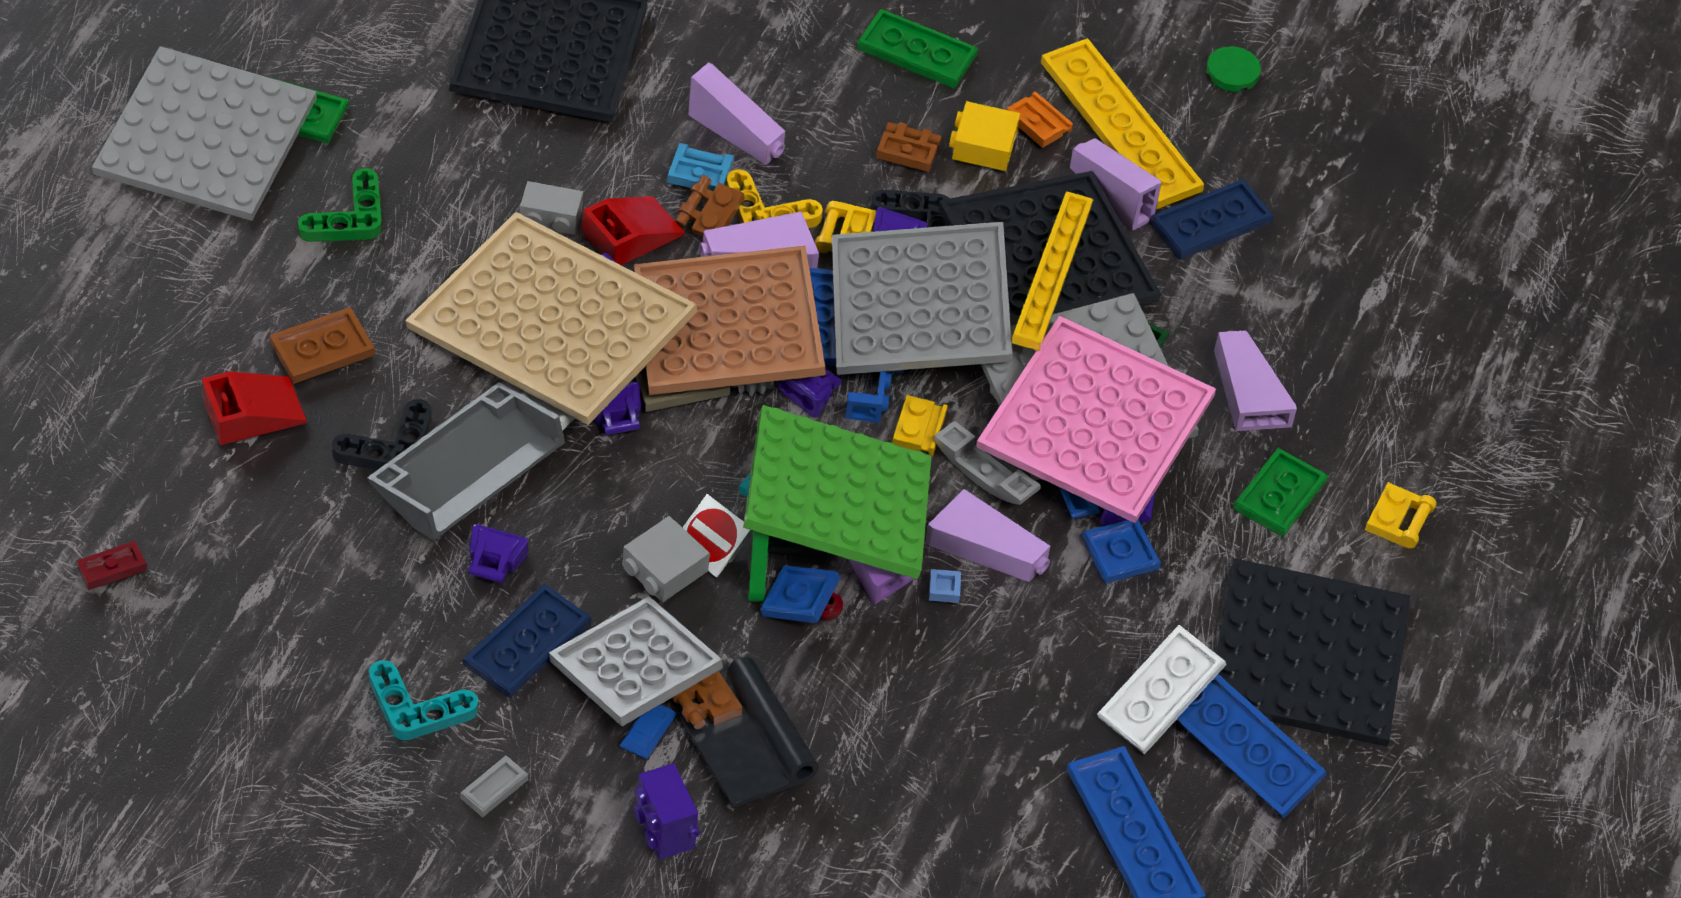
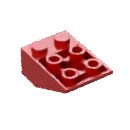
M653 196L607 198L583 210L582 233L601 255L607 253L619 265H624L685 235L683 229Z
M229 371L201 378L203 402L220 445L307 423L289 376Z

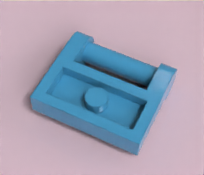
M679 143L668 173L667 183L691 188L695 182L698 183L702 175H705L712 180L707 189L714 191L718 183L726 184V177L733 167L734 155L726 153L723 156L688 148V144Z

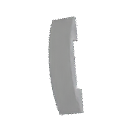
M956 421L950 423L934 436V441L942 452L964 475L985 491L1004 501L1020 505L1041 488L1039 483L1020 469L1013 473L985 451L977 448V445H975L976 436Z

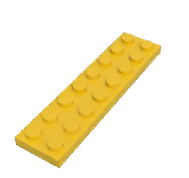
M1088 38L1041 56L1040 63L1103 143L1161 181L1156 209L1203 192L1204 183Z

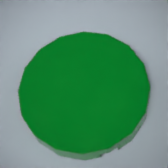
M1234 46L1215 50L1209 56L1206 68L1207 75L1209 74L1211 77L1210 81L1214 85L1231 92H1241V89L1247 88L1248 90L1253 88L1259 80L1261 71L1259 60L1253 53L1244 48Z

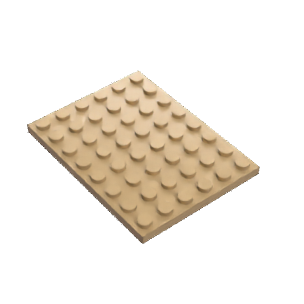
M515 212L405 321L407 328L589 425L698 311L696 303Z

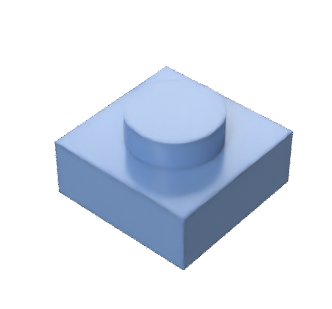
M931 569L929 601L959 603L961 572Z

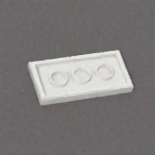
M1178 625L1097 713L1098 718L1145 754L1226 666V662Z

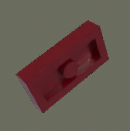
M136 541L77 560V568L88 590L147 571L146 562Z

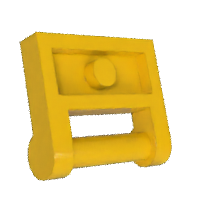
M830 201L825 210L827 216L821 234L815 240L818 252H832V233L837 218L845 217L840 234L872 232L876 210Z
M1388 482L1367 522L1365 531L1403 547L1415 548L1419 541L1418 534L1428 514L1434 511L1437 502L1429 495L1420 496ZM1409 508L1416 509L1417 512L1408 529L1400 530L1399 528Z

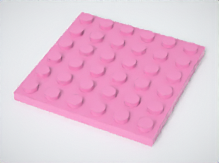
M1059 316L1044 338L1040 351L1036 350L977 440V448L1136 523L1214 398L1216 388Z

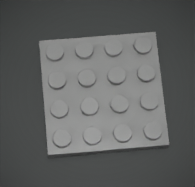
M649 596L549 652L550 662L621 726L626 725L723 668L722 659Z

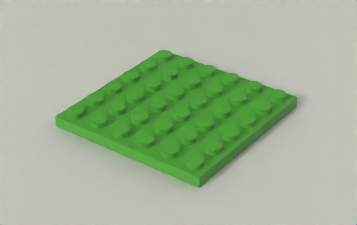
M762 405L758 418L743 528L918 579L922 571L931 456L920 451L897 446L891 442H884L864 434L844 430L835 425L824 424L811 420L808 417H801L778 408Z

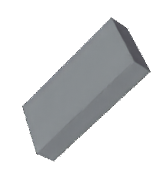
M504 756L460 792V799L481 817H484L528 781V773L509 757Z

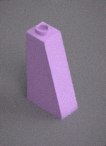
M708 62L691 77L688 116L765 165L783 153L785 149V130L713 64Z
M1096 138L1086 143H1080L1073 149L1070 168L1075 174L1088 171L1094 173L1115 213L1131 231L1150 221L1151 215H1154L1161 187V181Z
M802 212L705 230L703 232V243L699 244L701 257L806 245L809 268H817L819 252Z
M1218 332L1214 352L1235 431L1292 427L1297 410L1296 404L1248 332Z
M965 489L927 527L925 543L929 546L1030 582L1037 574H1043L1050 563L1048 559L1050 545Z

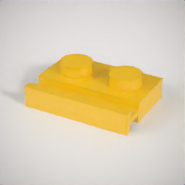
M906 395L892 443L914 451L929 452L930 456H933L937 445L934 441V436L942 429L948 405L943 404L942 407L935 405L933 401Z

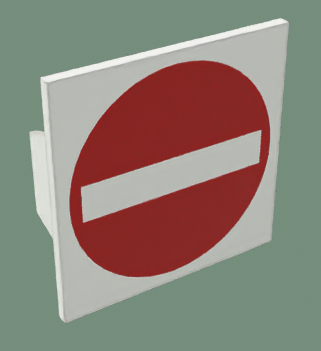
M706 494L683 526V529L710 553L708 571L715 577L719 576L727 563H731L744 546L743 541L751 531L750 529L743 528L744 521L708 494Z

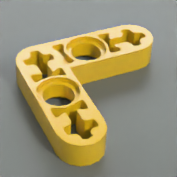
M735 169L728 173L726 186L743 192L744 200L752 201L755 204L751 207L740 205L736 212L740 224L751 222L754 216L756 221L802 212L808 228L818 226L821 223L823 208L816 200L807 199L765 208L753 179L747 171ZM739 184H740V185H743V190H742V191H740V186H739Z

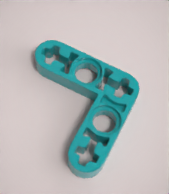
M381 660L373 663L369 669V683L392 734L400 740H411L470 721L478 713V697L470 690H458L413 705L400 674L393 663ZM383 673L385 677L388 676V686L385 687L383 678L378 676V674ZM391 695H397L403 699L398 705H390L385 700ZM464 702L466 706H469V708L464 709V707L462 705H459V703ZM448 706H450V711H453V714H449ZM431 710H439L444 714L442 718L432 720L426 716ZM417 716H421V724L419 723V718L417 719ZM405 721L407 724H410V727L405 728L400 722Z

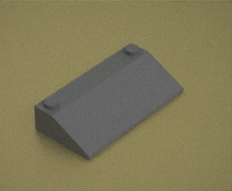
M498 382L375 471L367 479L415 530L435 540L562 446L565 441L560 417Z

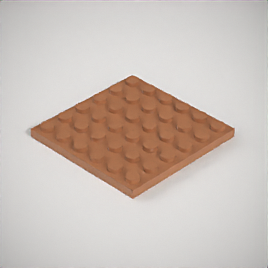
M806 245L634 264L635 273L696 303L698 311L646 365L649 395L826 375Z

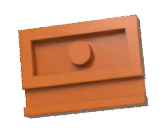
M1033 92L1031 97H1025L1006 108L1008 111L1020 113L1018 127L1042 148L1062 137L1066 131L1069 133L1072 130L1073 123L1037 92Z

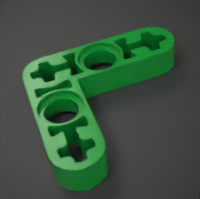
M368 168L355 171L352 177L354 211L304 214L298 219L299 237L308 242L366 240L378 237L382 227L377 173ZM362 181H368V189L363 190ZM364 200H370L374 205L363 207L359 203ZM336 223H344L347 225V227L342 230H337L332 226ZM308 226H313L314 229H308Z
M752 530L753 540L748 602L764 603L769 535Z

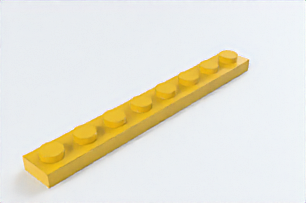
M1066 191L1013 333L1011 343L1040 351L1093 203L1092 198Z

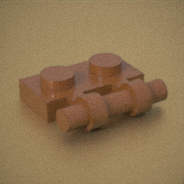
M888 122L886 131H884L879 143L876 158L930 172L937 153V146H940L942 136L933 134L932 130L924 128L922 131L910 128L906 123L899 122V124Z
M705 175L701 176L698 183L695 182L690 189L691 195L686 203H682L679 207V215L675 220L680 227H685L688 220L695 222L692 226V231L703 237L705 230L729 226L745 199L743 192L721 183L717 184L714 191L707 189L712 180ZM700 200H704L707 203L701 212L696 210L695 208Z
M719 671L672 697L673 701L682 707V715L686 721L692 723L695 729L702 728L706 723L704 718L707 717L716 725L742 715L741 704ZM697 698L700 704L693 703L692 699Z

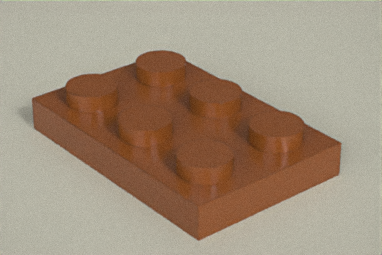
M351 307L269 335L270 344L293 384L375 356V347Z

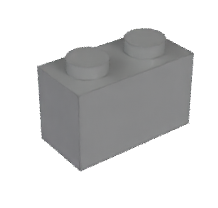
M527 181L520 204V214L553 231L575 235L583 208V191Z

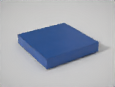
M1129 520L1083 531L1081 538L1104 583L1160 569L1161 562L1139 520L1136 523Z
M783 565L760 608L762 616L817 623L840 580L838 572Z

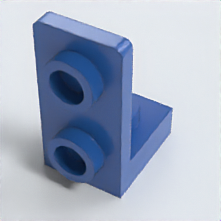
M880 372L877 395L848 392L845 419L880 423L881 413L888 412L889 395H885L884 390H890L892 373Z

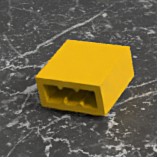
M966 101L963 112L958 111L955 127L958 128V131H952L949 147L954 148L952 159L1006 171L1018 130L1020 113Z

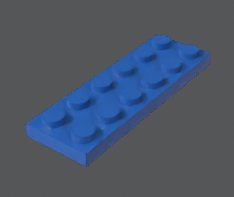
M1219 674L1176 719L1179 724L1282 818H1285L1327 775L1326 770Z
M1125 746L1068 763L1067 772L1134 898H1205L1206 895Z

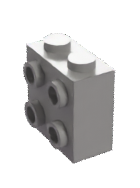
M668 516L623 547L622 565L630 576H635L643 584L649 594L655 595L663 603L708 572L710 553L675 520Z

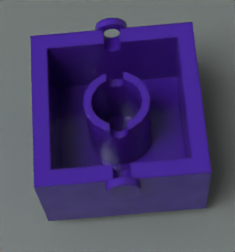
M672 763L638 774V787L634 789L636 805L633 806V813L637 823L643 824L646 830L645 839L648 847L655 849L659 860L695 849L696 837L701 834L700 829L697 828L698 811L675 764Z

